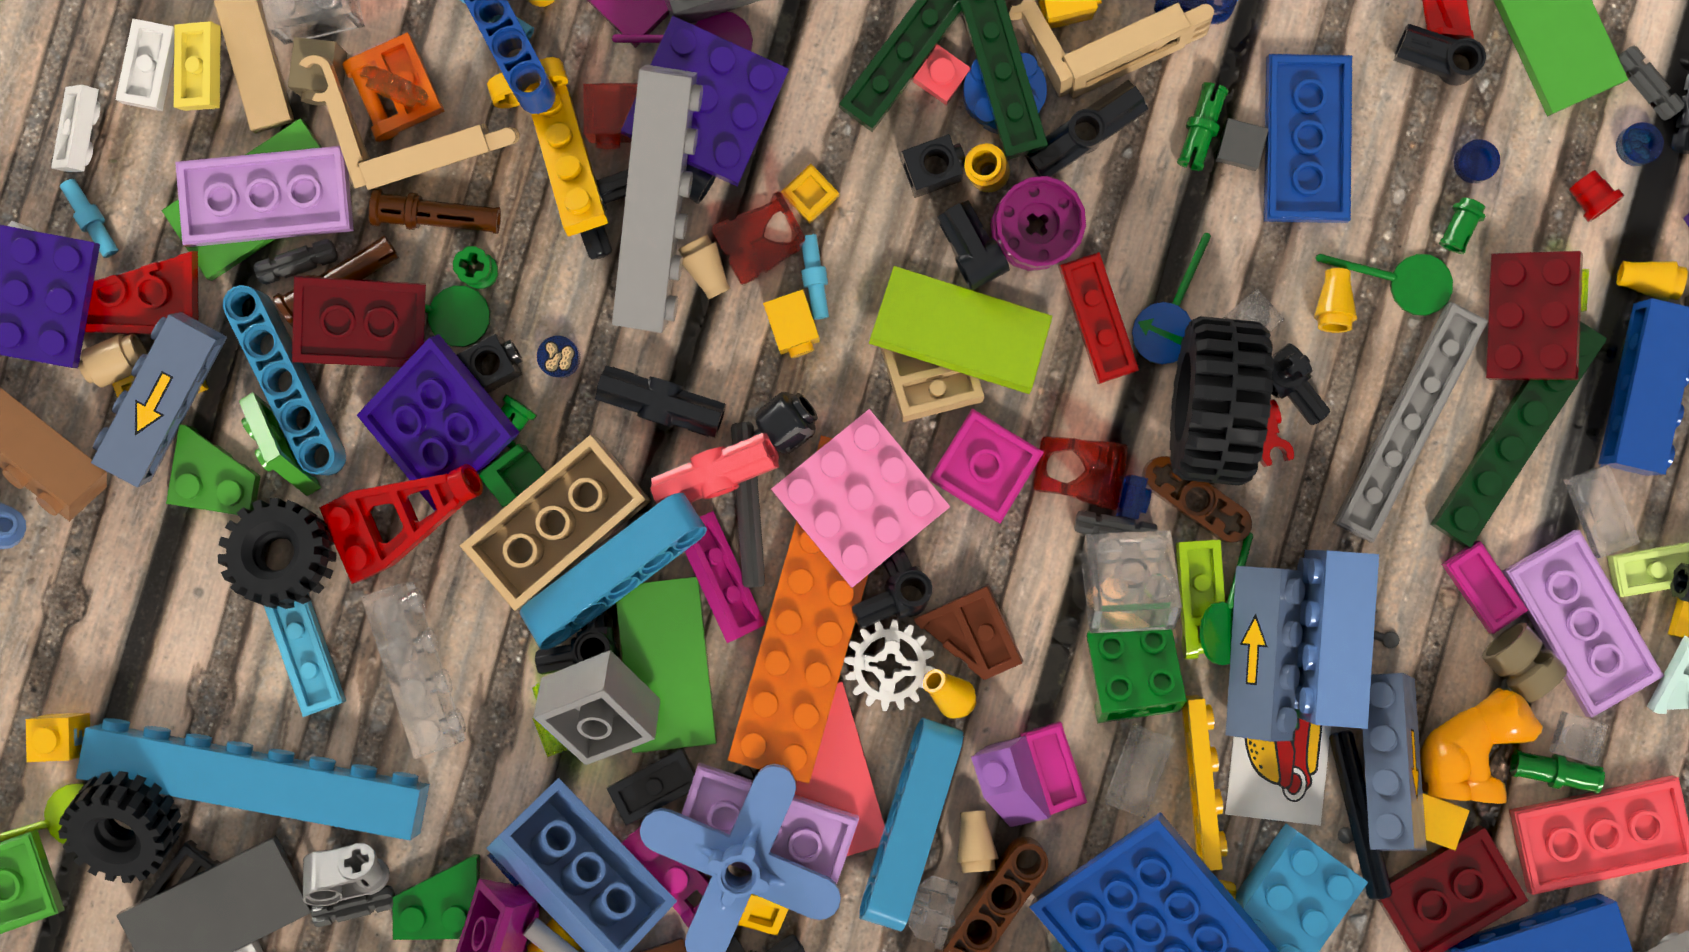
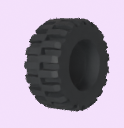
M1200 316L1191 320L1185 329V336L1181 342V351L1178 356L1177 371L1174 379L1170 420V463L1173 473L1182 480L1239 486L1251 481L1253 475L1258 470V462L1262 458L1263 445L1268 431L1267 424L1268 418H1270V401L1273 391L1272 371L1274 369L1271 335L1269 330L1260 322Z

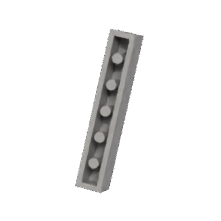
M645 65L639 69L612 325L662 333L668 324V320L675 321L678 296H672L673 280H680L683 256L676 255L678 239L685 238L688 214L681 213L683 197L689 198L693 180V172L686 171L688 154H695L698 138V129L691 128L693 111H700L703 96V85L696 84V72Z

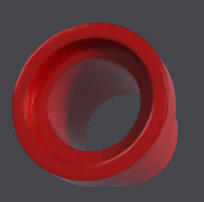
M1596 170L1584 176L1569 189L1576 198L1577 203L1586 212L1583 217L1588 223L1606 212L1625 196L1620 189L1615 191Z

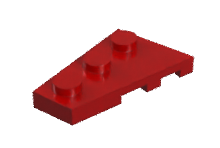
M198 251L186 252L174 258L154 262L122 274L95 280L85 332L151 334L155 325L162 317L167 318L169 314L179 312L199 321Z

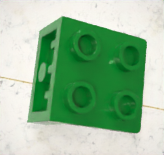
M1163 619L1093 629L1087 632L1086 637L1098 696L1094 707L1097 724L1181 711L1187 699L1170 620Z

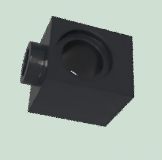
M949 134L901 152V163L914 198L961 182L964 174L962 169L964 168L966 157L960 143L953 145ZM932 156H938L946 162L947 169L943 173L932 174L925 168V160Z
M496 334L457 354L458 358L487 393L523 375L517 365L523 362L515 344L511 339L505 342L502 337ZM489 354H497L500 360L499 369L492 375H485L482 371L483 359Z

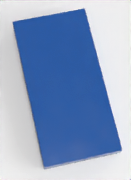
M1269 54L1266 57L1265 128H1268V133L1265 141L1264 222L1348 223L1351 221L1352 55Z

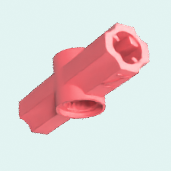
M761 433L727 448L725 446L716 447L694 455L690 458V463L651 478L652 486L650 489L657 504L676 493H684L690 503L701 498H715L736 490L740 487L739 483L779 468V455L768 435Z

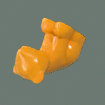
M1497 688L1478 705L1458 713L1427 736L1420 749L1422 790L1428 792V796L1495 804L1507 802L1505 783L1500 779L1494 778L1490 772L1489 754L1493 744L1533 742L1542 732L1543 727L1522 695L1514 691Z

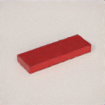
M1100 252L1059 265L1058 268L1097 384L1139 371Z

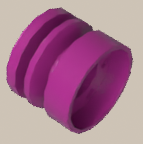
M1048 176L1030 177L1014 185L995 206L990 222L991 238L996 240L1010 265L1026 271L1046 270L1070 257L1081 244L1086 229L1085 208L1077 192L1064 181ZM1027 217L1033 221L1038 218L1043 221L1044 225L1040 228L1042 236L1037 232L1032 235L1027 233L1026 228L1030 224Z

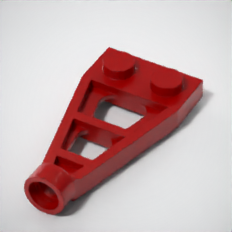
M464 464L448 474L351 491L319 507L351 584H354L397 564L466 502L481 495L483 485L477 471L471 465ZM423 490H429L436 510L419 522L409 496ZM378 505H394L403 525L402 531L388 543L383 542L370 512L373 507Z

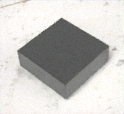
M1228 118L1225 121L1215 161L1256 171L1259 168L1268 128Z

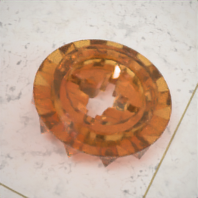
M365 66L360 74V77L367 81L365 85L367 88L409 108L414 109L415 104L424 107L429 97L420 86L376 66Z

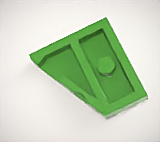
M254 392L240 399L239 403L245 415L241 422L246 432L258 445L255 455L263 468L268 472L276 471L306 496L319 490L321 486L317 478L311 476L299 466L271 407Z
M179 424L166 504L238 515L237 512L243 507L253 511L252 502L257 501L261 476L245 464L236 461L223 448L214 445L197 433L198 430L192 426Z

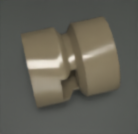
M1519 623L1505 630L1487 646L1482 654L1483 660L1498 676H1508L1507 686L1512 691L1522 695L1527 703L1534 702L1552 691L1567 673L1566 666L1550 649L1541 650L1542 640L1526 623Z

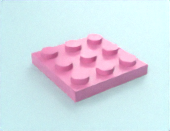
M870 409L771 488V491L851 588L950 508L945 499Z

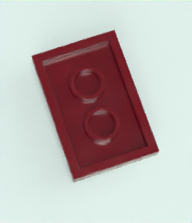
M1581 251L1491 254L1487 379L1578 380L1583 253Z
M295 276L292 362L402 367L424 344L426 283Z
M1481 825L1461 835L1456 851L1443 846L1390 877L1389 882L1392 895L1378 900L1408 952H1444L1529 901L1486 828Z

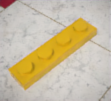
M565 84L554 88L556 97L550 109L540 114L531 115L561 222L569 237L608 224V219L573 101Z
M1198 695L1186 696L1187 701L1182 708L1196 854L1211 871L1223 870L1222 857H1226L1228 853L1227 840L1224 831H1219L1217 819L1218 814H1223V800L1220 789H1214L1213 772H1218L1219 761L1215 746L1210 747L1208 730L1214 729V714L1212 706L1210 704L1206 705L1205 698Z

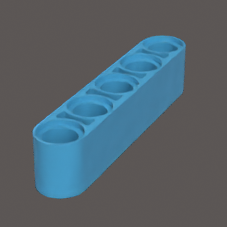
M239 285L233 287L226 293L223 299L224 313L298 464L304 471L310 474L327 476L337 474L346 463L345 448L303 363L292 362V340L273 301L265 293L249 286ZM253 297L256 303L255 309L252 314L245 317L242 312V305L245 300ZM271 334L274 339V346L270 352L263 354L260 349L261 340L266 335ZM289 371L292 375V385L288 390L282 392L279 389L278 381L281 374ZM307 408L311 415V421L305 429L301 430L297 425L296 418L302 409ZM325 445L329 451V460L323 467H319L315 462V452L320 446Z
M684 493L673 494L659 502L529 600L520 609V615L539 648L547 650L567 640L698 542L706 534L707 528Z
M921 718L918 722L859 910V918L861 920L897 931H903L961 751L964 737L962 730L926 718Z

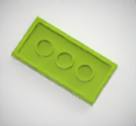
M894 266L869 344L1030 394L1053 316Z

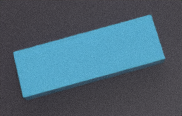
M311 600L305 604L295 601V607L288 609L277 606V609L264 606L302 716L305 717L346 702Z

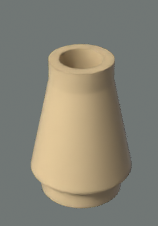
M708 234L678 249L680 255L683 256L682 265L705 292L708 300L731 289L726 280L717 243H712Z
M986 811L961 812L957 863L961 862L962 873L996 870L995 859L999 858L987 823Z

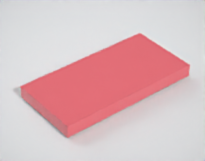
M842 680L838 682L810 782L808 784L795 780V795L859 815V821L847 856L877 848L885 823Z
M1673 775L1601 790L1598 794L1590 792L1509 810L1526 890L1532 895L1689 862V821L1679 777Z

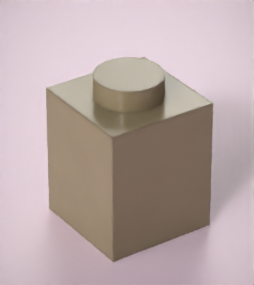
M294 37L288 87L301 97L302 102L326 106V102L312 100L315 93H323L328 88L322 67L314 64L311 68H305L299 65L302 59L311 55L326 57L332 62L343 90L345 70L342 64L347 60L348 53L334 41Z

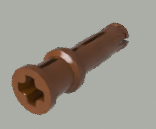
M374 188L369 202V221L372 226L390 223L405 225L408 230L419 229L420 225L498 234L501 224L500 207L491 208L423 200L422 196L418 195V193L412 192L408 196L384 194L382 189Z
M383 235L380 239L321 275L309 274L307 276L363 280L383 266L397 260L399 256L387 237ZM294 289L284 295L278 293L273 296L278 309L292 327Z

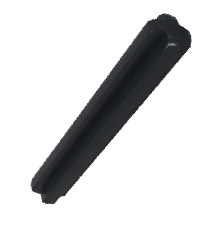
M1348 730L1332 733L1329 736L1362 877L1368 882L1365 886L1367 897L1371 900L1385 899L1392 895V890L1382 851L1370 850L1366 783L1354 734Z

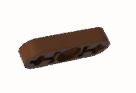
M1161 456L1153 458L1144 466L1142 479L1146 488L1223 542H1239L1249 535L1252 529V519L1248 511L1211 484L1188 481L1178 490L1176 499L1170 495L1176 490L1171 484L1164 482L1159 486L1156 485L1157 475L1152 471L1154 467L1163 468L1166 465L1171 468L1168 473L1169 477L1176 482H1182V479L1172 471L1170 457ZM1194 487L1203 489L1208 496L1207 506L1199 512L1189 509L1185 501L1187 492ZM1218 500L1223 505L1217 511L1224 516H1233L1235 513L1239 516L1236 521L1240 526L1238 532L1229 531L1226 534L1223 531L1226 524L1217 517H1211L1210 523L1205 520L1215 510Z

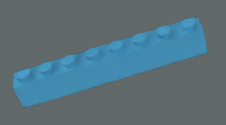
M106 718L103 719L102 724L85 728L76 773L77 779L88 781L94 776L99 778L102 773L110 771L113 778H115L119 771L128 772L129 779L134 780L137 774L145 777L144 784L149 787L156 783L162 787L159 794L404 840H412L421 833L430 784L418 782L419 776L415 774L393 772L392 777L376 774V767L353 764L351 769L335 766L336 760L325 757H310V761L294 759V752L282 749H269L268 754L253 751L254 745L245 742L229 741L227 746L212 744V737L186 734L185 738L170 736L171 730L164 727L145 726L144 731L129 728L130 722L121 719Z

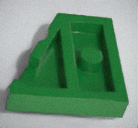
M474 854L462 862L442 870L392 897L393 940L460 939L480 878V854Z

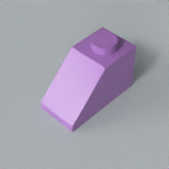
M1026 736L987 745L971 756L984 799L1010 827L1051 817Z

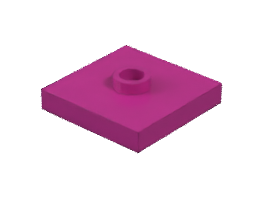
M972 408L928 480L1000 524L1044 452Z

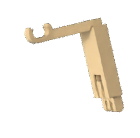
M1021 0L1022 3L1012 6L1009 12L1011 20L1022 19L1058 97L1060 98L1070 93L1072 99L1184 48L1185 45L1206 36L1214 15V9L1209 4H1202L1184 13L1178 2L1065 54L1035 0Z
M311 55L305 57L299 63V65L305 68H311L314 64L322 67L328 88L323 93H315L312 100L326 102L354 188L366 186L368 190L515 144L520 139V133L516 128L509 127L489 133L487 125L480 124L370 159L332 62L326 57Z

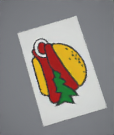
M1297 718L1292 741L1270 742L1233 737L1225 814L1321 826L1331 726L1314 725Z

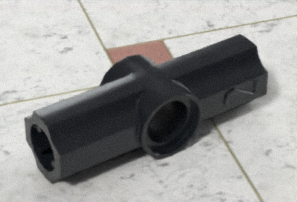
M1127 80L1088 108L1077 111L1069 121L1047 135V149L1024 156L1036 176L1053 177L1083 155L1095 151L1102 142L1146 113L1149 108L1137 87ZM1084 122L1091 124L1096 130V137L1090 141L1080 139L1075 133V126Z
M605 366L600 376L595 396L597 401L635 412L640 418L671 428L673 425L688 429V431L713 438L717 436L726 408L725 403L685 391V387L652 376H649V379L610 366Z

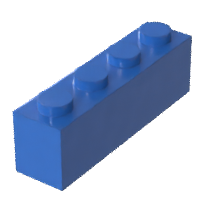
M1654 298L1633 303L1598 465L1645 476L1666 475V471L1671 466L1675 457V447L1672 443L1675 430L1683 419L1684 406L1681 402L1684 388L1689 384V306Z
M1597 893L1476 932L1444 952H1632L1633 949L1617 902Z

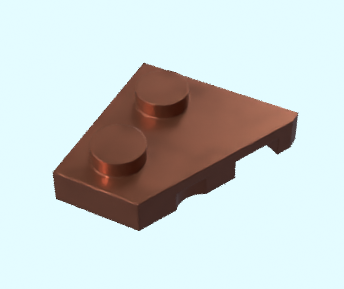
M989 585L914 618L918 627L922 630L925 629L943 644L945 649L955 657L962 659L968 664V668L983 680L1023 663L1021 654Z

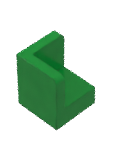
M517 444L480 472L479 476L504 508L546 473V471L526 445Z

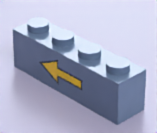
M182 312L169 314L167 318L162 317L157 322L151 333V339L155 340L148 355L142 354L135 363L131 375L135 377L129 391L124 390L115 401L112 412L116 416L109 428L104 427L93 444V449L97 452L91 463L137 488L153 479L179 429V424H182L227 339V336Z
M1236 566L1225 733L1227 736L1270 742L1293 740V731L1297 725V713L1294 709L1295 692L1300 680V672L1297 667L1298 646L1303 635L1300 624L1301 603L1305 596L1302 570Z
M1404 673L1371 675L1368 729L1362 728L1370 850L1427 851L1415 678Z

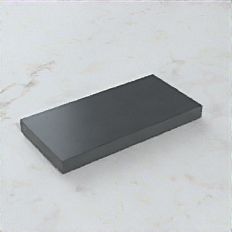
M275 835L122 910L116 916L135 952H234L310 914L312 905L304 903L303 886Z

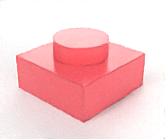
M937 44L913 77V82L947 105L965 80L971 67Z

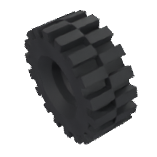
M270 498V504L262 500L252 502L253 511L243 507L237 512L241 520L238 523L229 520L225 526L226 529L232 531L229 539L220 537L219 546L226 549V554H218V564L227 567V570L222 571L221 574L225 581L233 583L230 588L235 593L245 596V599L277 609V606L285 609L294 608L295 601L305 604L311 600L308 595L311 591L319 594L325 588L319 583L321 578L324 576L331 579L334 572L327 568L328 561L336 562L337 556L336 552L330 550L329 546L334 545L331 534L326 532L328 528L325 521L303 506L290 500L285 502L280 498ZM277 539L289 540L294 547V555L291 562L282 570H271L265 562V554L268 547Z
M111 771L102 773L99 778L94 776L81 788L60 818L59 825H62V827L58 831L59 838L67 839L63 848L67 853L74 851L77 854L73 861L79 866L84 862L91 866L87 872L94 876L100 871L106 873L105 880L112 882L115 881L117 876H121L123 883H132L135 876L139 881L147 879L150 873L154 874L160 868L180 837L178 835L182 830V823H179L178 820L181 814L179 809H170L174 803L170 795L162 797L159 794L162 787L156 783L152 787L145 785L146 778L138 774L134 780L129 779L128 772L119 771L115 778H113ZM114 819L125 823L132 830L120 826Z

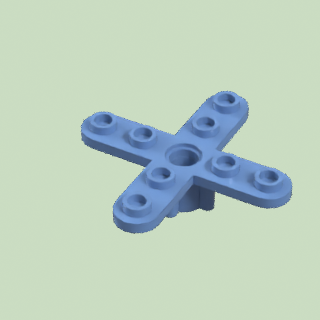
M770 764L759 770L730 835L666 808L654 809L643 819L640 836L647 848L711 876L687 931L685 940L687 952H726L751 894L816 920L831 917L839 908L841 895L839 887L834 880L770 852L796 791L795 777L791 770L784 765ZM734 862H743L750 867L752 872L747 876L737 877L729 871L728 866Z

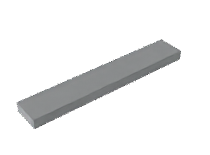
M1448 302L1445 305L1341 505L1333 524L1368 542L1375 541L1488 320L1453 302Z

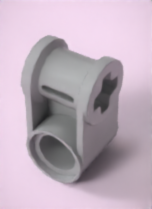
M355 843L333 850L309 853L303 859V901L312 906H328L342 900L373 895L382 890L387 884L390 875L389 868L382 859L377 858L376 852L365 843Z

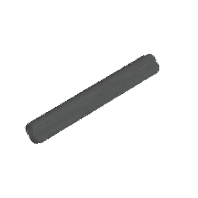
M750 422L734 423L731 426L732 445L754 436V426ZM756 476L739 483L740 487L736 489L742 584L747 588L761 587L765 584L758 477Z

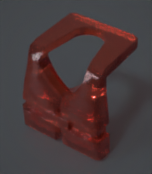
M780 191L773 193L770 203L739 214L734 220L729 221V219H726L712 227V233L722 252L730 256L729 265L739 283L744 286L758 279L759 274L762 272H769L781 262L796 254L802 248L805 241V236ZM780 211L785 215L792 232L791 242H775L764 237L769 220Z
M1044 436L1042 438L1040 450L1044 453L1037 463L1033 484L1034 490L1073 497L1085 503L1109 510H1116L1118 508L1122 479L1119 477L1124 474L1128 452L1126 444L1055 436ZM1071 450L1079 457L1085 469L1078 478L1065 483L1048 475L1047 462L1052 454Z

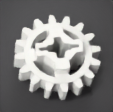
M892 619L890 627L886 629L883 628L882 623L879 621L875 623V631L873 633H870L865 628L860 629L861 636L863 637L861 643L850 640L849 646L856 653L855 656H845L844 662L854 665V670L846 673L845 677L846 680L857 679L858 684L852 692L854 695H858L865 691L868 694L865 702L867 706H871L878 699L881 700L882 711H887L889 703L892 701H896L898 708L903 710L905 705L904 698L909 696L916 703L920 701L916 690L918 687L923 688L924 675L935 669V667L926 664L925 661L934 656V652L930 649L922 650L920 646L924 644L927 638L923 634L914 639L911 636L914 629L912 624L909 623L902 631L898 629L897 619ZM885 637L884 646L874 654H864V651L872 642ZM900 639L911 645L916 653L917 660L906 658L899 650ZM887 654H894L896 662L902 663V666L909 667L893 669L892 675L887 676L884 673L883 667L870 662L878 663V661H885ZM862 670L873 672L880 681L879 690L869 685L862 674ZM915 676L906 688L894 692L895 684L903 677Z

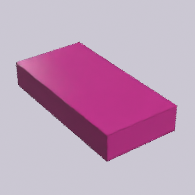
M1475 541L1471 548H1464L1441 564L1488 633L1495 634L1528 611L1481 541Z
M1058 721L1021 733V737L1026 736L1050 815L1086 804L1087 800L1062 723Z

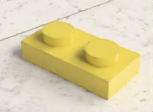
M211 21L174 25V108L183 111L220 108V25Z

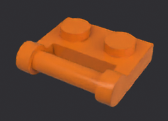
M408 32L355 55L342 64L347 77L354 80L373 123L371 131L377 142L389 140L400 131L445 112L416 45ZM375 66L378 67L398 114L389 118L368 73Z

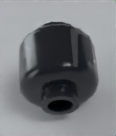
M781 392L762 406L755 414L758 429L754 431V434L766 433L778 452L790 454L813 437L816 431L815 421L818 419V416L809 401L800 393L793 395L789 392Z

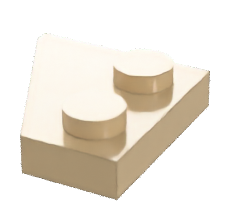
M881 348L902 422L983 402L984 393L979 378Z

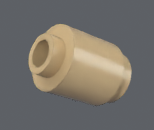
M131 333L127 336L118 334L83 349L79 369L87 382H94L97 386L103 388L131 376L135 363L142 354H147V351L135 334Z

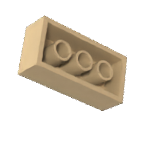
M589 435L464 541L460 547L512 609L518 611L529 600L572 569L651 500L599 438Z

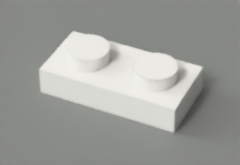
M132 19L115 100L122 104L163 112L174 60L173 26Z
M75 85L65 88L52 169L64 172H82L91 161L93 155V144L90 142L92 125L96 124L100 115V103L97 101L99 89L86 85Z

